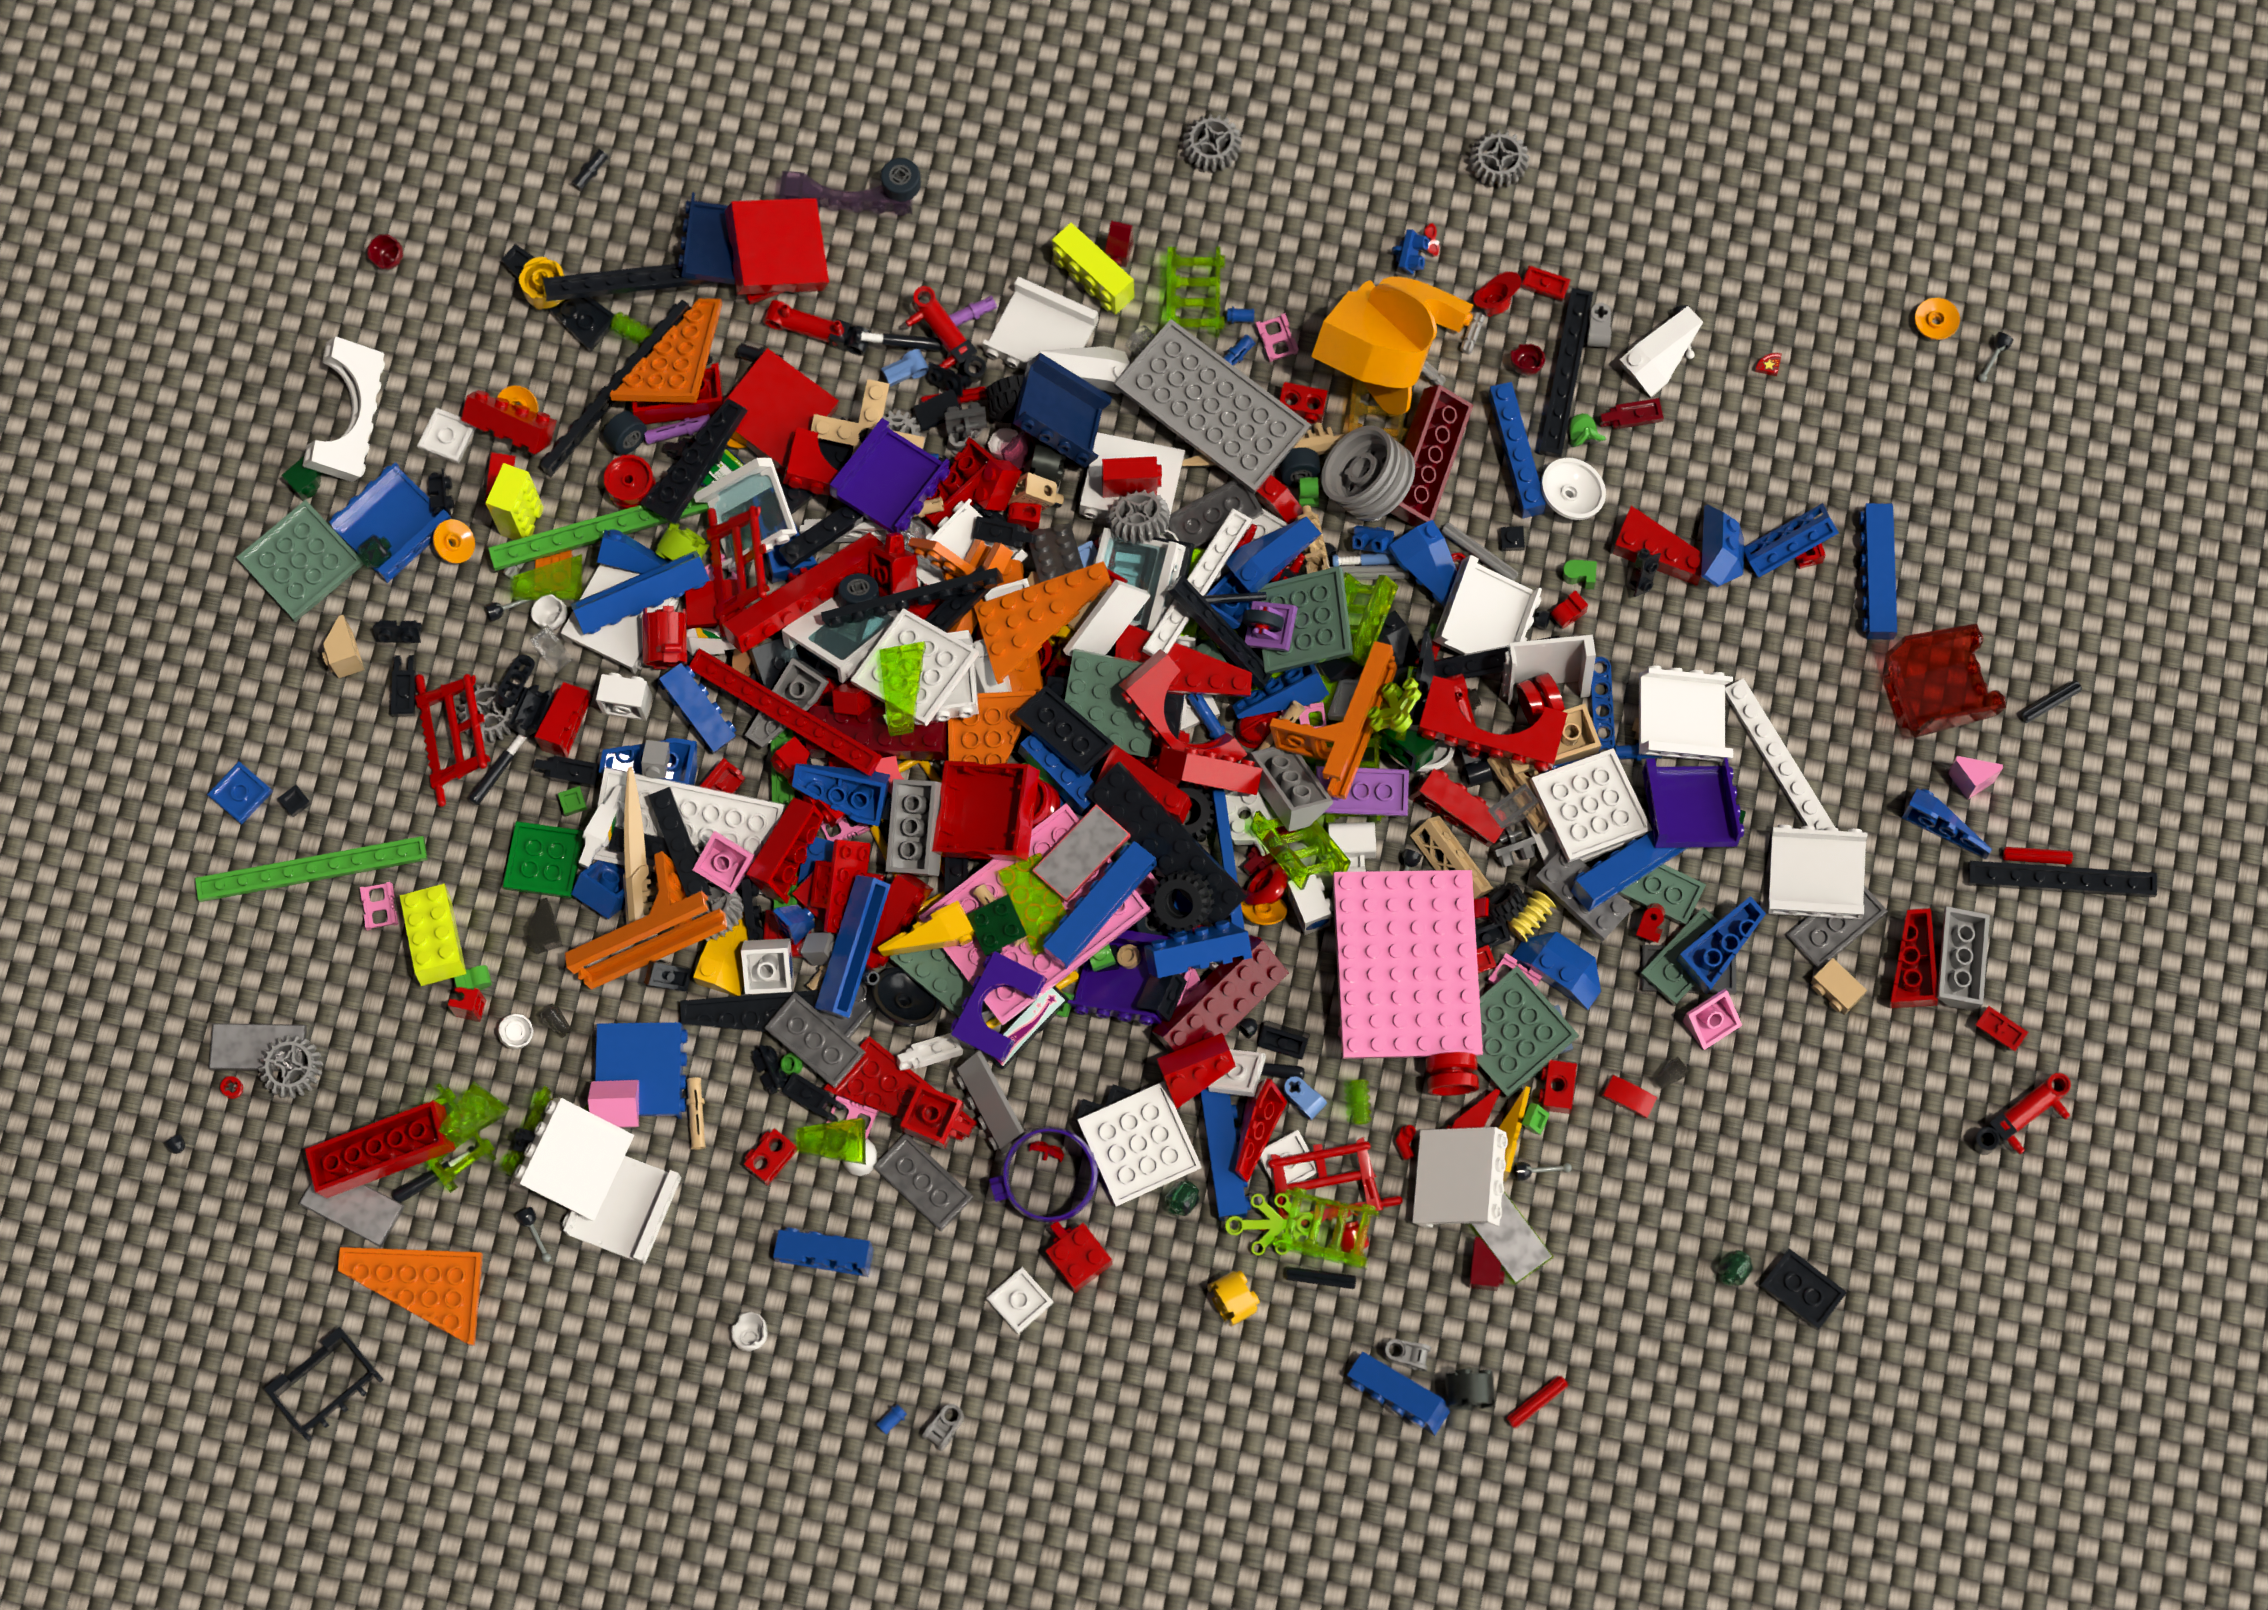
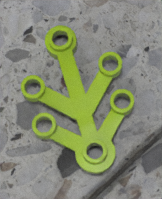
M1411 677L1403 683L1404 693L1396 683L1393 684L1392 682L1387 683L1382 688L1383 697L1390 703L1391 708L1380 710L1377 706H1374L1369 710L1367 716L1371 720L1370 726L1376 732L1390 727L1393 731L1402 733L1410 727L1412 719L1409 713L1422 695L1417 689L1418 683L1414 678ZM1391 716H1392L1391 719H1387V720H1383V719H1382V718H1387V717H1391Z
M1255 1193L1250 1198L1252 1206L1259 1208L1269 1219L1242 1220L1241 1217L1233 1215L1229 1216L1225 1221V1228L1231 1235H1238L1243 1230L1270 1229L1260 1240H1256L1251 1244V1250L1255 1255H1262L1266 1247L1283 1229L1293 1230L1284 1240H1279L1275 1243L1274 1248L1279 1255L1287 1254L1289 1247L1301 1235H1311L1317 1228L1316 1217L1310 1212H1300L1289 1202L1285 1193H1277L1274 1197V1202L1278 1207H1283L1293 1219H1283L1265 1202L1262 1194ZM1256 1196L1262 1198V1202L1259 1205L1253 1202ZM1279 1196H1284L1286 1198L1284 1204L1277 1203V1198ZM1304 1219L1310 1222L1306 1228L1301 1226V1222ZM1233 1220L1239 1223L1236 1229L1230 1227V1222ZM1281 1243L1286 1245V1249L1283 1252L1278 1251V1245ZM1256 1244L1263 1246L1260 1252L1254 1251Z

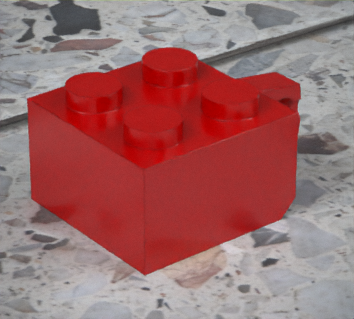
M898 532L886 534L885 545L873 547L870 551V576L878 583L879 596L883 597L918 588L916 573L918 560L916 554L905 549L903 534Z
M921 1083L918 1084L900 1125L902 1132L943 1149H946L951 1137L955 1138L959 1134L969 1138L973 1130L972 1126L962 1122L964 1118L960 1115L964 1105L961 1100Z
M1055 1222L1050 1226L1056 1238L1053 1240L1055 1244L1045 1251L1046 1256L1074 1293L1113 1265L1111 1257L1084 1222L1074 1230L1068 1228L1066 1231L1059 1222Z

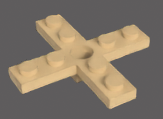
M867 379L859 423L814 414L811 431L818 432V438L854 445L853 455L862 444L859 440L860 432L863 429L873 430L881 418H883L890 384ZM894 431L919 448H923L925 437Z

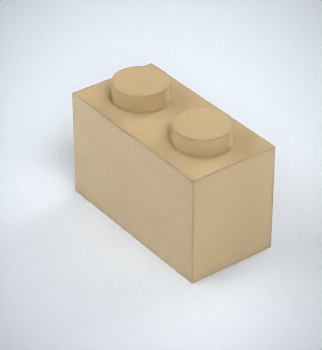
M1834 958L1811 981L1813 990L1820 996L1824 995L1830 1001V1006L1837 1012L1841 1011L1844 1015L1867 992V989Z

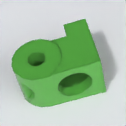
M1318 477L1299 478L1298 491L1301 507L1307 505L1319 507Z
M1570 560L1566 562L1562 573L1563 580L1571 585L1582 582L1585 583V589H1594L1597 561Z
M486 965L467 969V974L454 977L457 988L463 987L471 990L478 988L483 990L492 985Z

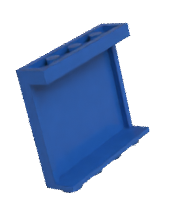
M395 462L392 466H387L375 481L369 482L361 494L351 498L348 505L342 511H337L329 523L333 530L388 583L433 542V534L436 527L443 521L451 519V517L444 509L437 516H434V513L431 512L430 498L400 470ZM371 535L377 536L386 548L387 556H381L382 550L379 552L380 547L377 548L378 544H375L377 541H373L374 539L372 538L369 539ZM366 544L368 547L366 551L370 550L374 556L371 561L369 560V554L365 552V548H360V546Z
M681 1022L598 1023L595 1081L639 1080V1116H677L678 1119H682V1112H686V1098H682V1090L687 1087L686 1075H683V1066H687V1052H683V1044L688 1041L687 1029H684Z

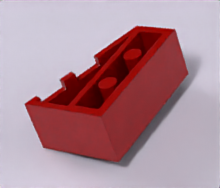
M565 682L562 683L560 688H557L554 700L535 735L542 751L568 758L592 698L589 690Z
M1223 1033L1157 1058L1176 1109L1236 1067Z

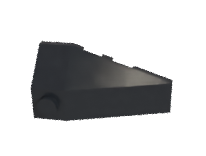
M1395 610L1375 620L1351 639L1353 655L1321 662L1319 668L1330 683L1357 677L1358 674L1363 672L1375 641L1392 645L1394 652L1392 656H1395L1394 662H1396L1397 668L1420 657V653L1407 625Z
M1425 626L1415 680L1418 683L1417 689L1422 695L1410 711L1411 725L1420 724L1433 675L1437 676L1431 632L1428 626Z

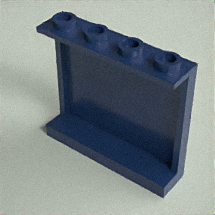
M692 192L691 201L686 200L685 214H689V219L684 218L683 232H687V237L682 236L680 249L685 250L684 255L680 254L678 268H683L682 277L736 284L733 269V249L729 241L725 210L728 206L694 201L695 193Z
M1040 352L1027 363L1013 424L1086 468L1099 456L1093 452L1102 410L1111 404L1112 397Z

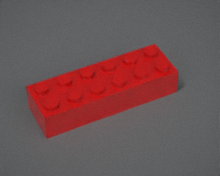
M433 1100L306 1148L305 1151L315 1193L325 1198H330L455 1150L445 1107Z

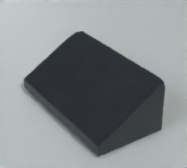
M954 389L945 391L914 406L923 432L945 422L944 413L947 412L948 407L956 406L959 410H962L960 398Z
M1489 919L1475 925L1477 949L1487 945L1492 948L1511 940L1506 923L1502 924L1500 922V924L1492 923Z
M1265 1021L1258 1047L1302 1060L1310 1034L1274 1022Z

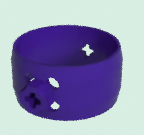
M1042 1127L1025 1133L1014 1142L1005 1156L1002 1176L991 1178L990 1183L995 1202L1009 1199L1012 1205L1023 1215L1036 1221L1053 1223L1074 1217L1088 1205L1095 1193L1099 1172L1094 1153L1080 1137L1062 1128ZM1044 1133H1059L1076 1140L1085 1150L1092 1170L1090 1188L1084 1200L1072 1211L1057 1217H1040L1024 1209L1015 1199L1009 1183L1010 1163L1017 1149L1028 1139Z

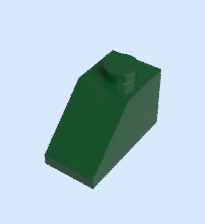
M304 456L281 475L286 484L302 501L316 494L321 485L322 473L304 467Z
M1386 729L1383 731L1380 747L1410 770L1416 772L1433 759L1436 743L1423 738L1422 734H1418L1415 730H1406L1398 733L1392 729Z

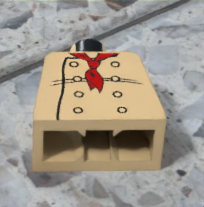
M1028 472L1019 478L1008 506L1014 502L1042 505V512L1051 506L1060 508L1063 504L1064 496L1056 493V482Z

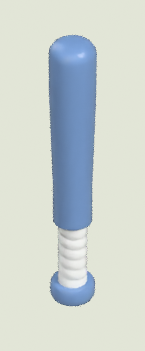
M1386 553L1360 554V556L1350 557L1332 555L1333 567L1360 564L1361 566L1398 564L1392 554Z

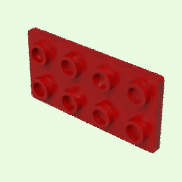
M835 839L832 862L815 861L810 906L826 909L824 932H839L856 875L867 876L870 843Z

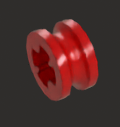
M234 1076L226 1077L220 1085L221 1092L229 1099L240 1097L244 1090L242 1082ZM230 1083L238 1085L233 1093L226 1090V1088H229L228 1084Z

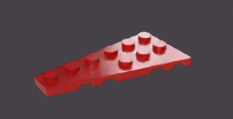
M1129 624L1116 641L1115 657L1145 663L1151 656L1142 652L1152 633ZM1174 643L1168 655L1181 672L1173 679L1167 691L1251 697V672L1178 643Z
M868 1036L860 1046L866 1054L837 1088L828 1083L824 1091L903 1120L918 1084L921 1083L930 1088L933 1087L910 1068L900 1070L896 1063L897 1058ZM962 1111L960 1115L964 1118L962 1122L972 1126L973 1129L977 1122ZM957 1134L955 1138H951L963 1142L966 1137Z

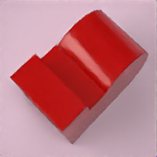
M1020 502L1011 503L1008 507L1007 522L1029 528V531L1039 529L1042 505Z
M1575 590L1550 615L1564 629L1587 612L1588 604Z
M1652 903L1647 906L1638 928L1637 936L1656 943L1659 942L1663 930L1657 928V926L1662 924L1665 917V909L1662 905Z

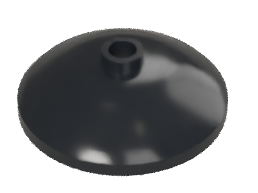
M899 967L889 968L879 975V982L873 985L872 996L876 1007L886 1018L897 1024L910 1027L927 1024L935 1018L941 1003Z

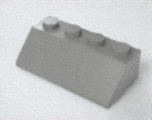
M1275 746L1250 753V761L1255 762L1254 766L1263 768L1259 790L1288 832L1309 827L1333 804L1332 798L1300 754L1276 749Z
M893 779L886 872L939 876L941 855L933 852L932 849L936 820L941 806V782Z
M1946 906L1944 907L1937 998L1949 1007L1972 1011L1983 1005L1990 915Z
M980 1050L957 1068L959 1076L956 1077V1080L962 1090L967 1089L970 1095L967 1097V1100L972 1110L977 1108L981 1115L977 1119L983 1130H989L991 1137L988 1139L994 1151L999 1149L1002 1155L1008 1152L1014 1142L1024 1135L1025 1132Z

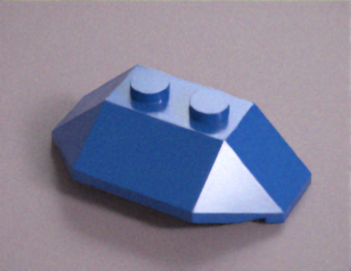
M1707 504L1704 506L1701 577L1714 586L1719 587L1743 575L1744 537L1739 522L1723 511Z
M1557 931L1527 938V943L1522 941L1512 955L1513 958L1518 960L1517 963L1527 968L1528 971L1532 969L1542 976L1541 980L1588 1011L1601 993L1596 958Z

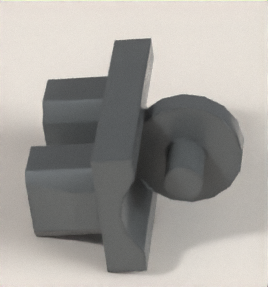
M972 403L965 410H959L956 406L948 407L947 412L944 413L947 434L965 431L966 437L971 436V430L987 428L985 407H981L979 403Z
M1508 826L1504 829L1505 835L1498 838L1500 843L1506 841L1508 843L1491 849L1493 856L1498 858L1501 866L1507 867L1515 863L1511 853L1519 849L1522 860L1535 857L1533 844L1536 841L1534 836L1515 840V838L1522 836L1521 830L1512 832V829Z

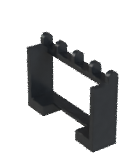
M338 1327L321 1341L324 1346L288 1376L281 1374L264 1388L297 1431L308 1442L312 1440L308 1432L320 1422L327 1428L329 1423L325 1418L338 1407L344 1412L349 1410L344 1402L357 1391L363 1397L367 1395L363 1386L374 1377L380 1383L384 1380L341 1327ZM346 1341L368 1368L369 1373L308 1424L302 1426L279 1396Z

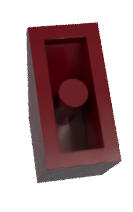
M1111 220L1105 254L1118 266L1127 267L1133 247V225Z
M1475 1237L1469 1288L1498 1291L1499 1285L1504 1284L1505 1271L1501 1270L1500 1261L1482 1239Z

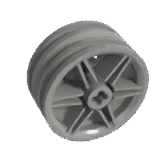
M1372 425L1362 426L1346 434L1329 453L1322 470V487L1330 499L1335 501L1353 517L1362 521L1376 520L1394 510L1407 495L1414 480L1415 461L1410 451L1382 428Z

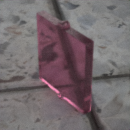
M1022 430L1016 437H1013L1012 441L1001 450L1003 460L1010 461L1019 470L1025 467L1035 451L1031 434Z

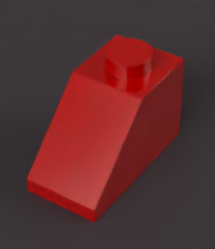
M1272 475L1255 492L1257 501L1287 524L1293 523L1297 516L1303 513L1301 505L1289 489Z

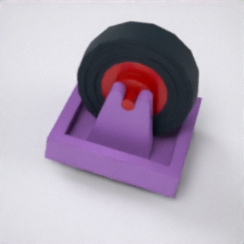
M1253 601L1251 609L1244 611L1242 623L1248 626L1245 637L1246 644L1250 648L1289 652L1298 607L1288 604Z

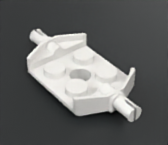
M1224 789L1231 838L1234 844L1255 845L1258 847L1261 856H1265V852L1269 854L1270 850L1265 843V838L1274 829L1276 822L1260 792L1258 791L1257 795ZM1243 810H1248L1251 812V815L1247 819L1239 818V813Z

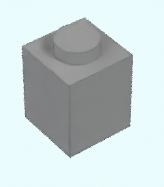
M646 740L641 762L643 776L666 778L670 759L669 742Z
M829 932L807 933L801 954L811 965H828L836 938Z

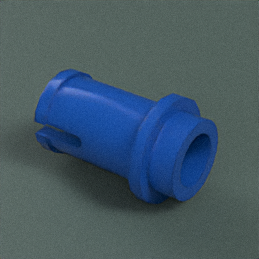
M1234 306L1227 308V322H1231V324H1234V322L1254 323V309H1235Z
M898 1404L895 1407L891 1406L892 1409L876 1423L886 1435L901 1420L904 1421V1417L907 1415Z

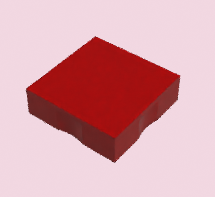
M817 198L730 202L725 210L729 241L733 249V269L737 295L764 294L774 291H823L829 283Z
M769 348L764 351L727 397V399L736 402L748 410L733 433L732 438L749 447L759 458H772L775 470L783 476L796 427L811 431L814 414L832 417L839 405L838 399Z
M945 761L940 791L941 806L936 820L932 851L943 857L1028 861L1040 770L1029 764L997 763L985 765L976 762Z

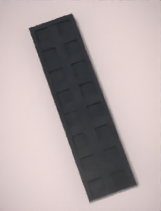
M1120 761L1086 794L1096 805L1130 833L1131 837L1129 839L1132 843L1135 841L1156 858V867L1165 877L1179 870H1184L1185 872L1191 870L1194 871V875L1198 873L1202 875L1201 880L1203 882L1205 880L1209 882L1207 888L1208 890L1211 888L1213 890V894L1210 897L1214 898V904L1211 905L1213 910L1208 915L1207 920L1213 926H1215L1216 922L1225 920L1249 896ZM1178 889L1193 905L1189 893L1183 889Z

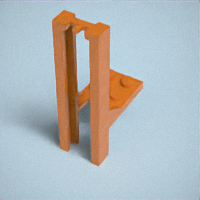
M911 537L908 546L915 550L914 554L923 559L927 558L931 561L930 565L941 571L944 580L972 574L980 565L985 566L987 570L997 567L1003 574L1014 553L1002 543L995 542L991 548L986 546L984 541L975 539L965 560H963L937 541ZM983 597L977 604L985 602V597ZM973 607L947 633L969 630L971 635L978 622L975 608Z
M1374 642L1343 722L1314 728L1309 724L1300 725L1292 723L1288 719L1272 718L1270 729L1276 749L1327 761L1322 774L1324 779L1332 777L1327 788L1329 796L1344 800L1347 798L1374 730L1370 726L1371 720L1367 716L1368 712L1374 706H1377L1380 710L1382 709L1385 702L1382 688L1387 683L1393 681L1397 671V665L1394 662L1395 656H1392L1394 653L1392 645ZM1326 742L1334 743L1333 747L1328 748Z
M663 851L654 854V871L658 883H656L658 894L650 914L565 952L566 967L573 974L578 973V979H583L584 984L591 990L649 964L650 960H659L727 929L726 914L720 908L692 920V917L708 911V906L705 901H708V896L703 891L687 897L674 862ZM674 926V929L586 969L584 968V966Z

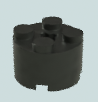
M1037 439L1030 473L1056 482L1057 488H1059L1063 472L1062 467L1066 456Z
M1471 1369L1457 1370V1373L1446 1374L1447 1408L1474 1410L1473 1407L1481 1406V1409L1495 1406L1492 1370H1480L1478 1373H1472Z

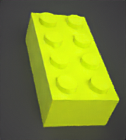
M1070 222L1052 239L1053 260L1060 268L1064 267L1076 283L1080 282L1084 285V289L1091 297L1096 296L1105 310H1111L1116 315L1135 298L1134 279L1074 224Z
M503 463L486 500L487 508L500 535L513 540L532 536L535 529L534 523L536 518L541 517L544 506L529 472Z
M445 883L400 895L414 972L420 985L424 986L467 974L452 900Z

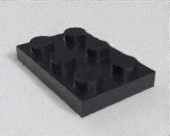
M1790 1248L1760 1286L1817 1331L1847 1294L1843 1288Z

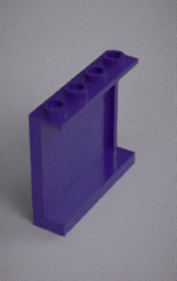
M881 418L830 483V495L890 533L905 532L911 524V518L922 511L925 500L935 494L939 482L945 481L950 473L949 459L946 458L944 462L938 460L892 431L889 422Z
M1655 758L1645 760L1642 775L1655 848L1738 846L1740 837L1744 836V826L1739 821L1740 805L1736 804L1737 789L1732 784L1733 768L1729 767L1728 758L1723 759L1721 766L1657 767Z
M1126 930L1110 942L1109 945H1117L1119 949L1127 944L1134 945L1141 953L1140 963L1132 969H1126L1119 964L1118 970L1094 972L1088 959L1084 962L1075 999L1068 1000V1004L1074 1009V1012L1081 1015H1088L1089 1012L1105 1019L1113 1016L1124 1022H1131L1132 1019L1151 1026L1153 1023L1161 1024L1162 1020L1154 1012L1139 1010L1136 1007L1150 977L1144 946L1151 945L1152 941L1157 939L1168 940L1173 937Z

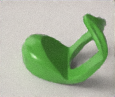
M1582 413L1572 418L1569 429L1571 437L1570 447L1580 446L1587 439H1594L1599 442L1606 440L1605 436L1598 433L1594 420L1588 414Z

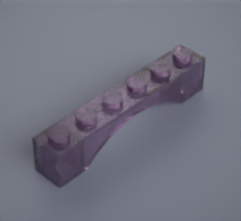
M782 171L780 199L817 198L818 208L825 207L831 210L850 209L854 212L866 210L877 214L892 212L897 215L912 214L914 197L904 202L892 200L884 193L882 185L858 192H845L822 186L804 172Z

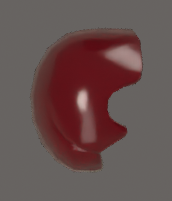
M379 234L368 245L367 255L377 267L383 270H390L401 262L403 247L391 235Z
M1520 344L1515 351H1511V364L1517 373L1523 376H1532L1543 368L1545 354L1537 345Z

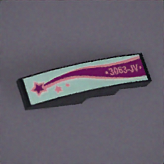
M1056 985L1031 1003L1002 1034L1015 1041L1006 1060L1002 1062L988 1054L986 1055L1001 1069H1005L1020 1051H1023L1037 1034L1043 1031L1069 998Z

